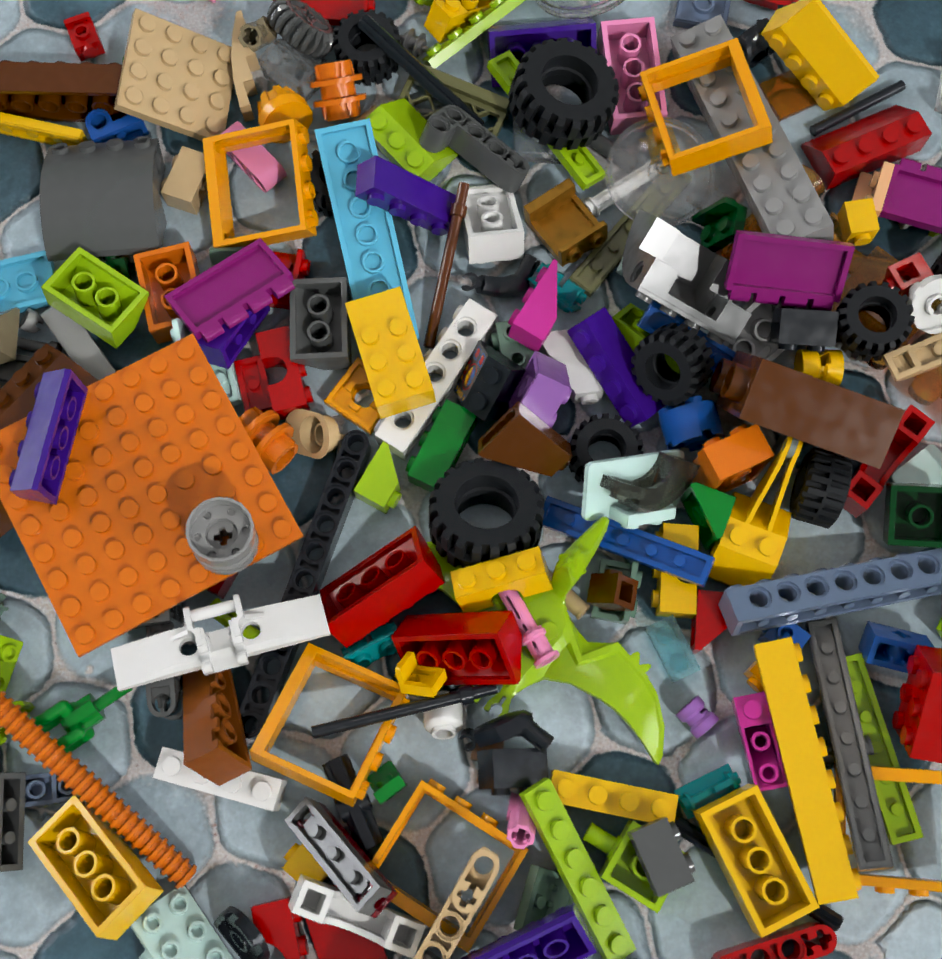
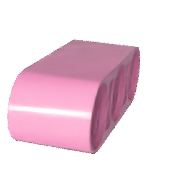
M236 121L221 134L246 128ZM263 145L226 152L240 169L265 193L287 176L282 165Z

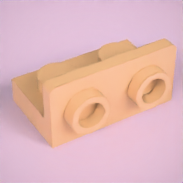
M884 161L879 172L875 170L873 174L861 172L851 201L873 198L878 218L882 211L895 164Z

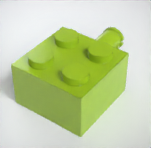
M628 820L620 836L617 835L615 837L591 822L582 840L587 841L606 854L607 859L598 873L599 876L658 913L668 894L661 897L653 894L627 832L642 825L634 820Z

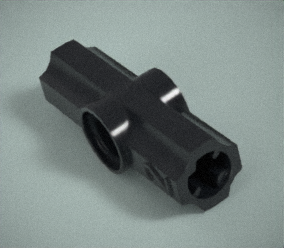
M348 754L339 756L322 765L329 781L350 790L357 775ZM366 793L363 801L357 799L354 807L334 799L342 821L347 823L352 838L363 851L383 843L384 838L372 813L373 806L368 793Z

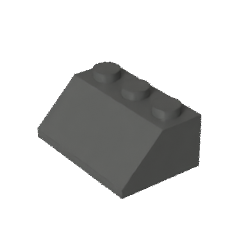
M347 277L294 279L292 283L295 289L290 292V361L321 370L349 369L352 365L351 323L345 303L351 301V292Z

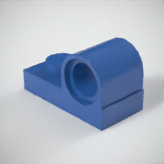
M94 109L85 118L91 140L95 143H105L114 138L129 141L140 136L149 135L144 121L128 114L113 121L107 111Z

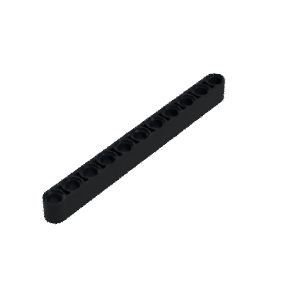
M361 430L349 431L342 440L281 602L318 595L355 497L353 490L361 479L371 455L368 436ZM354 442L364 443V447L360 451L350 450ZM345 468L354 469L353 475L349 478H342L340 473ZM336 494L344 496L341 504H330L332 496ZM323 522H334V527L331 531L326 533L320 531V526ZM315 548H322L324 550L323 556L319 560H311L309 558L310 552ZM311 575L313 577L311 586L300 588V579L303 576ZM299 644L261 653L240 707L246 739L256 740L283 690ZM279 659L281 663L280 670L276 674H268V663L271 660ZM262 688H267L270 693L268 701L258 704L256 701L257 692ZM256 717L259 723L258 728L254 733L248 734L245 730V723L249 718Z

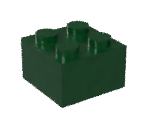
M886 482L883 541L887 545L942 548V485Z

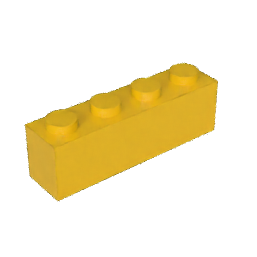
M554 769L551 771L550 780L563 805L647 823L661 817H667L669 822H675L679 795Z

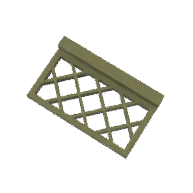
M423 64L467 106L472 107L473 111L480 118L488 115L497 117L498 120L495 126L488 128V130L498 137L505 120H508L511 114L508 98ZM409 75L398 100L408 98V102L413 107L429 100L432 112L422 115L428 120L432 114L440 109H435L432 102L434 97L425 88L426 95L411 100L409 92L413 84L421 85Z

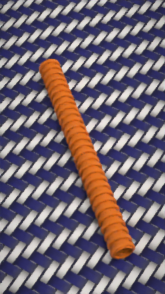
M1 691L0 728L6 729L4 733L6 735L11 734L14 742L18 740L21 749L26 747L28 755L33 754L36 756L34 760L36 762L41 761L44 769L48 767L51 776L57 775L58 778L56 780L58 782L63 781L66 789L70 787L73 790L71 792L72 795L78 794L80 802L85 801L88 803L86 807L88 809L92 807L95 810L94 814L96 816L100 814L103 823L105 821L109 822L108 827L110 829L115 828L118 836L122 834L124 842L130 841L132 843L130 847L132 849L137 848L140 856L144 854L146 856L145 861H152L154 869H161L160 874L162 876L166 874L169 882L174 881L176 889L182 888L197 871V865L189 864L190 859L188 857L184 859L181 851L176 852L174 844L168 845L166 837L162 839L159 831L154 832L152 830L153 825H146L145 818L140 819L137 811L133 813L130 810L132 806L129 804L125 806L123 798L118 799L115 791L111 793L108 790L110 786L107 784L103 786L101 778L96 779L93 777L95 775L93 771L89 773L86 770L88 767L85 764L83 766L79 764V758H72L73 753L71 751L67 753L64 750L66 747L63 744L61 746L57 744V738L51 739L49 731L44 732L41 724L38 726L35 724L36 719H29L27 717L29 713L27 711L22 712L20 710L21 706L19 704L15 706L13 704L14 699H7L5 697L6 692Z

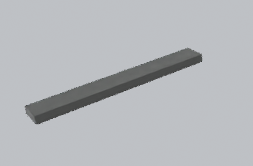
M837 618L806 621V632L812 635L808 641L858 872L892 869L894 867Z

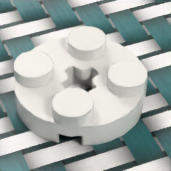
M933 275L923 279L921 282L914 283L910 287L907 305L913 306L914 311L910 315L915 316L913 325L928 334L942 333V304H939L935 311L931 305L936 299L942 300V275Z

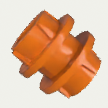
M347 59L315 65L316 81L309 82L310 88H320L322 99L314 101L313 106L314 108L321 107L324 120L336 121L360 116V100L367 99L366 93H356L354 81L362 80L363 74L354 73L352 60Z
M254 406V408L245 411L239 419L267 470L274 475L284 469L298 451L299 447L292 439L294 429L289 423L278 425L280 417L274 410L262 412Z

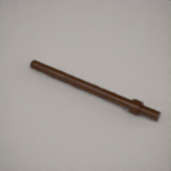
M459 182L455 202L451 203L449 216H451L423 344L427 348H434L461 222L462 219H465L468 207L465 204L470 185L464 182Z

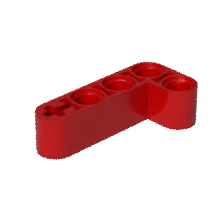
M811 921L719 950L713 954L711 959H751V954L757 949H762L764 959H816L834 951L837 945V937L834 930L829 926ZM817 932L823 933V937L819 939L820 945L809 941L817 937ZM787 939H791L794 943V951L791 955L784 956L781 950L782 944Z

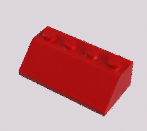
M894 105L802 143L801 148L825 190H829L859 177L861 172L869 173L881 168L884 161L893 163L921 151L932 135V132L919 111Z
M414 526L320 590L330 633L347 648L353 643L361 641L367 634L379 626L385 625L391 618L403 610L412 607L415 602L427 594L435 592L445 582L440 564L419 529Z
M512 610L407 615L391 636L400 659L403 658L407 651L414 652L419 666L445 668L447 680L443 685L519 684L521 680L522 634Z

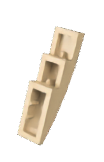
M240 10L236 11L233 26L231 63L239 106L244 121L248 122L255 119L248 97L258 94L251 72L260 70L256 52H253L249 47H243L238 39L241 32L240 28L246 24Z

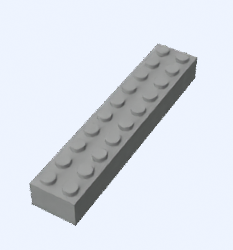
M721 14L670 37L675 60L734 39ZM731 66L686 81L715 140L754 127ZM751 71L772 125L773 143L726 158L725 160L762 233L834 241V223Z

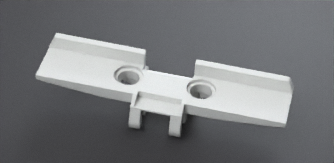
M235 594L232 600L193 610H190L189 606L182 608L186 625L184 627L165 631L111 648L110 650L117 690L122 691L201 669L204 675H209L249 664L248 657L329 636L330 630L320 594L265 605L243 611L239 594ZM232 612L237 614L236 618L228 621L229 627L205 633L203 627L195 628L193 623ZM249 625H257L260 628V634L254 639H247L243 636L244 629ZM194 641L197 645V651L190 656L183 655L181 653L182 645L185 642Z

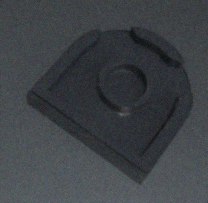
M229 906L217 917L214 926L240 959L270 958V951L265 939L254 923L242 911Z

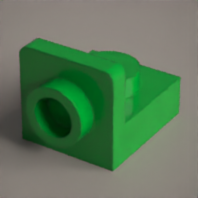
M387 761L379 767L377 772L371 773L366 780L370 782V787L374 791L373 795L380 804H384L408 786L391 761Z

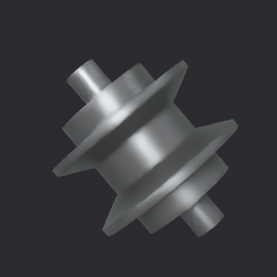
M411 28L404 35H400L401 45L408 51H411L412 55L417 58L423 52H426L429 47H426V34L421 33L419 36H416L415 29Z

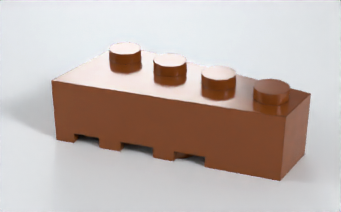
M202 669L182 674L184 765L218 786L252 770L231 669L209 675H204Z

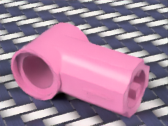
M511 792L506 818L508 821L506 839L512 843L513 848L524 850L528 845L534 844L536 827L520 795Z

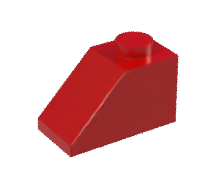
M697 590L696 615L691 618L689 653L696 654L727 629L718 605L724 592Z

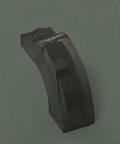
M659 452L655 464L644 476L635 480H625L603 474L599 486L610 490V497L617 499L618 503L636 512H653L665 508L677 500L694 480L700 465L675 455Z

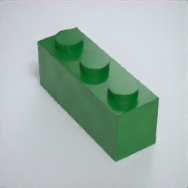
M447 399L442 407L438 406L431 419L434 422L429 432L425 430L418 445L421 449L417 456L412 455L405 469L408 472L407 476L410 483L429 492L434 490V484L440 477L444 478V472L451 467L455 468L478 423L476 415L463 406Z

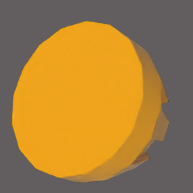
M280 85L272 86L273 90L269 92L264 91L260 95L261 101H257L259 126L294 118L305 126L307 130L309 129L313 121V112L305 98L286 85L284 88ZM291 138L273 143H287L291 141Z

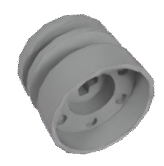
M227 497L211 498L194 508L187 519L185 535L189 547L197 561L206 570L218 575H231L242 571L252 563L258 552L259 538L251 514L242 503ZM228 536L227 545L222 546L223 537Z

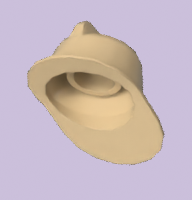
M295 409L288 414L285 423H289L294 429L292 439L299 447L297 453L314 459H322L327 453L332 452L337 448L339 441L345 436V434L340 433L336 420L329 415H323L306 409Z

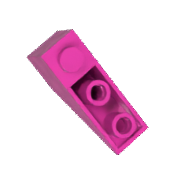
M553 259L548 268L545 266L541 268L535 279L538 282L535 289L529 287L521 301L524 303L521 311L516 308L508 321V324L511 325L508 336L532 351L536 350L539 352L557 319L558 261Z
M765 692L734 697L731 702L753 784L757 785L760 791L788 787Z

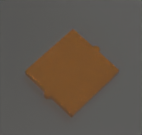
M791 70L759 84L779 122L818 105Z

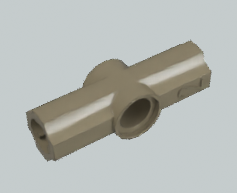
M262 16L255 22L243 25L240 28L241 32L238 38L243 47H249L253 52H256L262 47L277 40V33L270 26L268 19Z

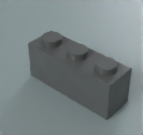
M26 772L0 773V872L23 870Z

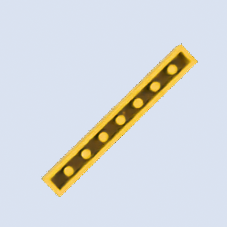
M792 637L754 644L753 649L818 905L859 898L857 889L862 888L857 868H851L848 855L853 854L851 841L848 834L842 835L839 823L845 821L840 801L834 802L831 789L836 788L832 769L826 770L823 757L828 756L826 744L823 737H817L814 726L820 724L815 705L809 706L806 694L811 693L809 678L807 674L801 675L798 663L803 661L800 644H793Z

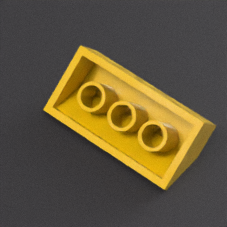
M800 0L777 9L761 33L769 46L774 49L786 67L792 71L801 85L806 88L818 106L824 111L846 105L879 78L877 72L821 0Z

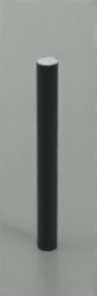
M899 80L810 126L811 134L816 136L905 90V83Z

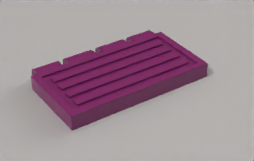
M902 158L900 164H895L879 217L942 234V168L927 164L924 171H921L922 163Z
M737 230L724 282V287L728 290V300L749 302L751 293H754V303L777 305L780 296H782V306L806 308L808 299H810V309L831 311L833 303L840 302L855 246L848 242Z
M259 238L169 292L164 297L188 330L193 333L196 340L203 338L206 343H209L225 333L222 327L223 324L228 329L233 328L249 318L247 309L255 314L273 303L270 295L273 294L279 299L294 290L295 287L292 283L294 281L292 273L267 244Z

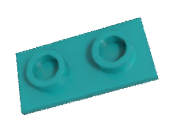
M542 263L538 267L537 272L539 273L543 266L548 268L550 264ZM557 270V307L567 313L580 311L582 308L577 303L581 305L586 300L585 290L570 279H567L562 287L560 282L565 275ZM537 276L529 277L528 279L530 282L534 284V289L538 284V282L535 281Z
M387 622L385 625L379 626L370 632L373 639L370 642H367L364 637L361 641L355 642L347 648H341L343 658L367 668L372 662L396 653L397 650L391 639V636L397 629L395 622L390 624Z
M727 763L673 792L675 795H679L678 801L689 820L695 817L693 811L740 788L741 779L736 772H732Z

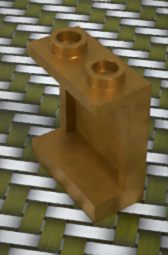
M567 178L523 206L525 222L562 267L568 263L578 261L585 252L592 248H598L608 238L607 223L604 220L599 222L578 198L575 184L570 178Z

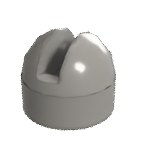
M28 308L20 320L19 328L29 333H36L41 330L36 327L37 323L44 324L38 312Z

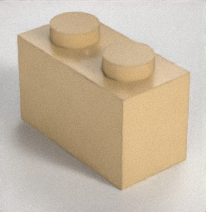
M182 146L179 154L174 156L171 164L172 169L168 177L162 181L160 190L167 206L197 215L208 193L204 153Z

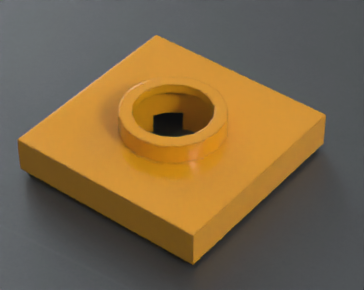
M357 357L325 398L324 403L371 435L377 422L380 420L375 401L366 408H362V406L355 403V396L360 390L368 389L371 391L362 359Z

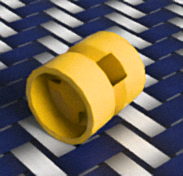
M798 349L794 360V370L840 386L844 374L843 353L841 350L825 349V352L819 354L817 351Z

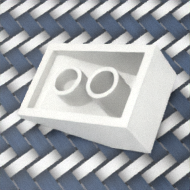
M496 184L469 187L465 204L468 207L465 219H462L463 236L469 264L523 259L524 228L514 193L506 192Z

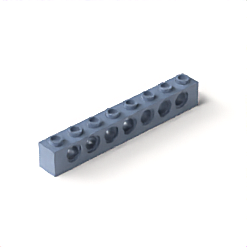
M928 547L921 552L911 554L902 552L894 557L885 559L876 557L864 563H846L839 568L828 570L826 568H819L808 574L799 575L793 573L777 580L762 579L751 585H732L725 589L718 605L730 635L736 636L942 594V548Z

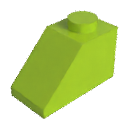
M383 441L353 491L357 499L387 514L390 507L394 509L397 506L402 493H400L401 489L389 445Z

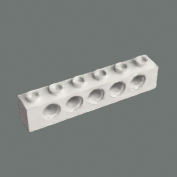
M470 298L464 306L460 304L452 317L453 322L449 328L445 326L441 330L437 338V345L433 350L429 349L423 357L429 376L434 373L442 376L439 381H431L436 402L380 419L374 428L376 443L381 445L384 441L389 445L390 452L404 461L431 424L436 408L438 406L442 407L452 393L478 341L481 340L486 343L491 336L490 334L495 330L498 315ZM463 329H469L473 332L470 336L459 334ZM448 351L458 354L453 359H447L443 356ZM405 418L411 421L410 425L405 428L396 426L397 421Z

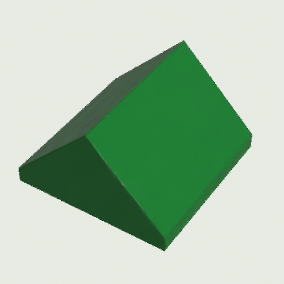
M694 482L689 485L680 500L692 524L699 525V539L705 551H707L723 537L736 497Z

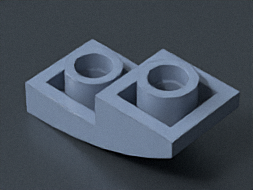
M49 773L26 775L25 808L65 803L73 796L71 794L73 790L70 787L66 789L63 781L58 782L56 780L58 776L55 774L52 776Z

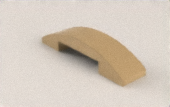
M942 333L913 345H905L882 356L895 382L942 366Z

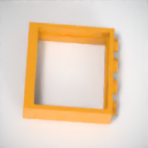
M738 38L640 72L642 86L638 87L639 95L642 102L647 100L648 106L645 107L649 123H655L656 127L652 129L656 145L662 144L664 150L659 151L664 167H670L672 176L773 143L772 125ZM731 66L754 127L675 153L655 92Z
M292 118L202 138L214 248L246 247L259 238L267 245L317 236L316 226H318L319 220L313 203L316 192L310 176L313 164L308 154L307 144L310 142V137L305 126ZM291 138L300 225L235 237L226 152Z
M308 642L250 749L251 760L354 807L357 799L363 801L369 789L370 782L366 780L371 770L377 772L384 754L380 753L384 743L390 744L395 735L397 726L393 724L396 719L382 722L350 790L269 753L315 666L392 700L393 702L390 707L409 703L410 700L406 699L407 694H401L398 682Z
M834 764V779L836 783L834 802L840 801L845 821L839 823L842 835H846V812ZM871 766L874 780L942 785V770ZM859 873L861 884L863 886H874V891L879 893L894 894L895 888L908 889L909 895L928 897L929 891L942 892V880Z
M430 778L428 783L421 780L372 859V862L378 869H380L425 794L515 851L468 932L463 933L457 944L459 948L469 953L529 849L527 847L524 850L513 848L512 843L506 839L507 834L496 828L499 824L497 820L484 812L481 817L470 811L473 805L458 795L454 800L443 794L446 787ZM389 881L398 892L391 902L431 928L438 913ZM446 918L441 920V928L445 933L453 934L458 931L459 927Z

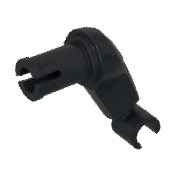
M525 254L515 274L504 277L486 275L478 277L475 273H467L462 277L470 278L472 285L471 287L463 285L461 288L464 291L475 289L479 294L497 298L524 296L530 287L528 279L533 276L540 265V261L532 255Z
M517 710L487 721L476 727L475 730L472 728L462 730L459 740L463 738L471 739L472 742L464 746L465 751L471 752L476 747V744L481 748L516 736H522L540 753H543L551 745L554 737L533 721V713L527 710Z

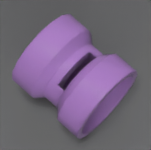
M699 695L693 698L676 714V717L681 722L688 724L691 734L696 739L706 733L719 720L714 712L704 708L705 702Z

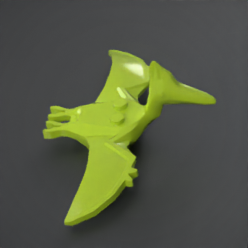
M603 516L593 523L563 554H559V560L556 563L551 580L553 590L525 598L518 591L536 624L545 628L547 631L545 634L553 650H558L560 656L544 667L536 669L533 665L535 660L528 648L522 646L521 680L519 684L503 685L501 691L486 703L484 710L489 712L492 706L498 705L503 698H506L501 705L502 713L499 716L509 713L511 700L516 694L542 680L570 684L599 699L613 709L637 735L652 761L659 765L663 757L665 725L658 694L646 674L651 665H639L640 653L637 651L629 655L619 642H588L576 629L566 608V594L576 584L581 575L586 574V567L607 531L610 520L608 517ZM432 541L426 542L440 564L445 583L438 589L459 605L454 596L450 571L461 569L462 566H452L447 562V556L441 557L436 551V545ZM497 593L492 597L493 607L475 612L506 611L507 609ZM482 698L475 699L474 703L478 704Z

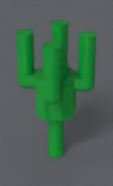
M116 686L97 699L89 693L77 702L69 703L67 700H61L35 717V724L37 726L41 724L44 732L50 731L61 724L67 733L58 739L57 744L59 746L63 744L66 747L64 750L67 753L69 751L73 752L94 737L95 731L92 727L106 719L103 709L132 691L133 688L118 691Z

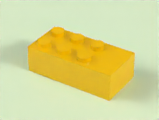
M401 287L346 302L347 313L380 419L435 403L434 389Z
M746 784L693 811L752 932L760 937H764L820 908L757 785Z
M73 795L27 843L97 938L117 940L164 890L129 845L123 841L122 836L116 834L117 830L115 828L110 829L108 827L109 822L105 821L103 823L100 814L96 816L94 814L95 810L92 807L90 809L86 807L88 803L85 801L80 802V796Z

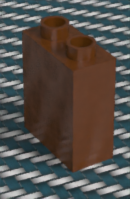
M738 350L733 361L725 358L720 359L709 385V391L719 394L716 405L739 419L881 469L905 412L904 409Z

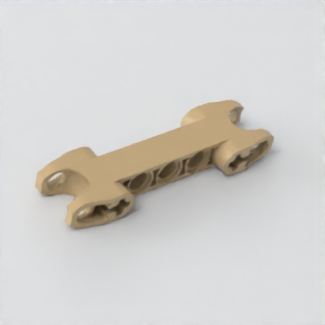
M484 846L472 854L413 959H425L423 952L426 948L433 946L441 951L442 959H449L498 874L499 857L496 853ZM481 856L489 857L493 861L492 870L487 874L478 873L474 867L475 861ZM469 888L473 891V899H467L465 902L461 898V891H466ZM446 916H453L459 921L460 927L457 932L447 934L441 928V920Z

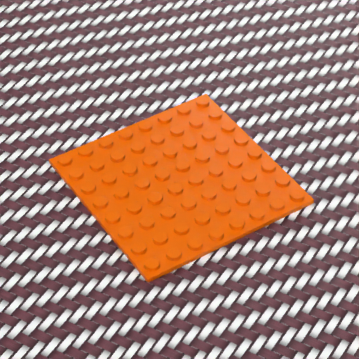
M193 333L86 387L88 392L56 505L22 499L10 491L9 478L11 472L16 469L18 464V446L26 436L27 417L0 430V500L78 657L84 656L234 575H218L206 570L197 561L189 547L185 535L186 522L193 509L203 501L215 497H227L242 503L250 512L259 543L258 552L252 563L247 567L304 537ZM228 536L223 537L222 546L227 545Z

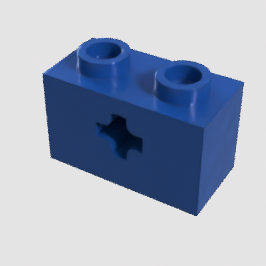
M867 621L858 649L866 663L908 673L907 662L909 656L914 655L916 645L934 646L927 635Z

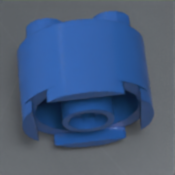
M700 395L690 397L684 401V405L678 407L668 406L658 411V420L667 450L689 448V451L693 452L703 449V444L714 437H725L715 402L712 400L703 401Z

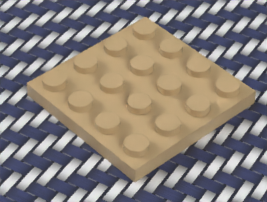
M135 8L132 13L114 110L202 141V138L221 134L226 130L234 82L231 63L232 47Z

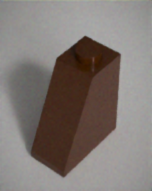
M520 401L514 404L478 440V454L482 458L550 477L558 470H564L572 458L570 443Z

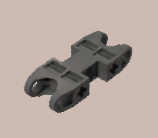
M183 602L143 623L142 625L146 626V636L149 637L184 627ZM182 675L145 684L148 709L153 715L173 721L183 718ZM156 699H157V702H158V708H159L160 712L157 711V709H156V707H155V701H156ZM171 699V706L167 710L166 704ZM180 700L182 704L180 712L176 715H172L178 708V702Z

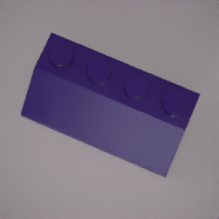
M592 18L496 25L487 29L489 60L510 50L520 63L525 52H528L532 46L538 43L542 45L543 41L549 39L557 41L558 38H567L569 42L574 40L582 42L581 45L587 48L591 46L596 49L595 53L597 54L596 22ZM491 74L492 87H500V84Z
M65 368L43 373L41 382H38L35 387L34 397L36 401L33 411H30L27 415L25 439L18 446L19 460L17 467L11 472L9 478L10 491L19 498L57 504L88 392L86 386L71 369Z
M575 903L557 909L555 912L537 921L530 922L525 927L509 935L502 936L478 950H473L460 959H585L597 953L585 920Z

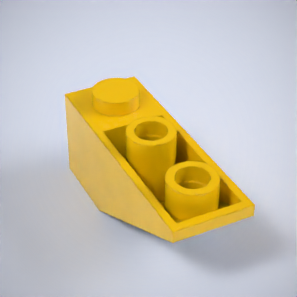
M434 0L424 27L439 43H443L448 40L447 35L457 27L462 29L468 25V19L478 11L483 13L489 9V3L492 0Z

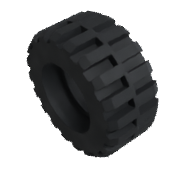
M558 38L557 41L553 39L545 40L542 42V45L538 43L532 46L528 52H525L514 75L508 96L511 114L513 117L517 116L515 122L520 129L524 128L526 130L525 134L531 139L534 137L539 140V144L543 146L547 144L552 145V149L562 150L563 147H567V150L577 149L579 145L580 147L590 145L592 141L597 140L608 124L619 100L618 80L614 78L615 72L613 68L607 66V59L602 54L600 56L596 54V49L588 46L587 48L581 45L582 42L577 40L569 42L567 38ZM545 85H560L568 88L579 97L582 104L571 105L555 99L546 90Z
M475 458L472 463L464 461L458 464L457 469L454 467L444 472V478L440 477L434 484V490L431 491L429 498L430 538L432 543L436 545V551L441 557L447 556V562L452 566L457 567V565H460L464 568L537 547L540 541L544 517V499L539 493L540 488L534 480L530 481V475L524 470L518 471L517 467L493 460L484 461V458ZM490 504L505 510L512 517V520L497 528L484 529L470 525L461 518L460 513L474 505Z

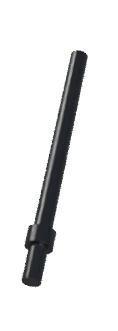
M469 684L458 687V691L438 695L434 698L429 697L311 726L313 738L316 739L461 703L462 706L472 704L475 699L498 694L497 686L479 685L471 687Z

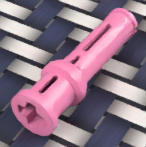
M506 590L499 592L498 595L506 609L513 611L522 634V646L528 648L535 660L534 667L539 669L560 656L558 650H553L545 636L547 631L541 625L538 626L518 591Z

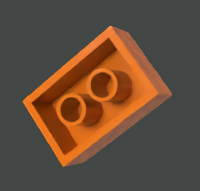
M189 242L133 255L139 286L149 292V297L144 306L148 329L158 344L172 341L170 330L173 327L171 321L172 319L179 318L168 305L164 296L200 274L196 255Z
M743 424L730 431V436L722 440L718 436L703 444L704 448L697 453L698 456L692 461L693 464L687 473L693 483L697 482L726 493L754 480L775 454L759 425L755 424L747 427L746 424Z

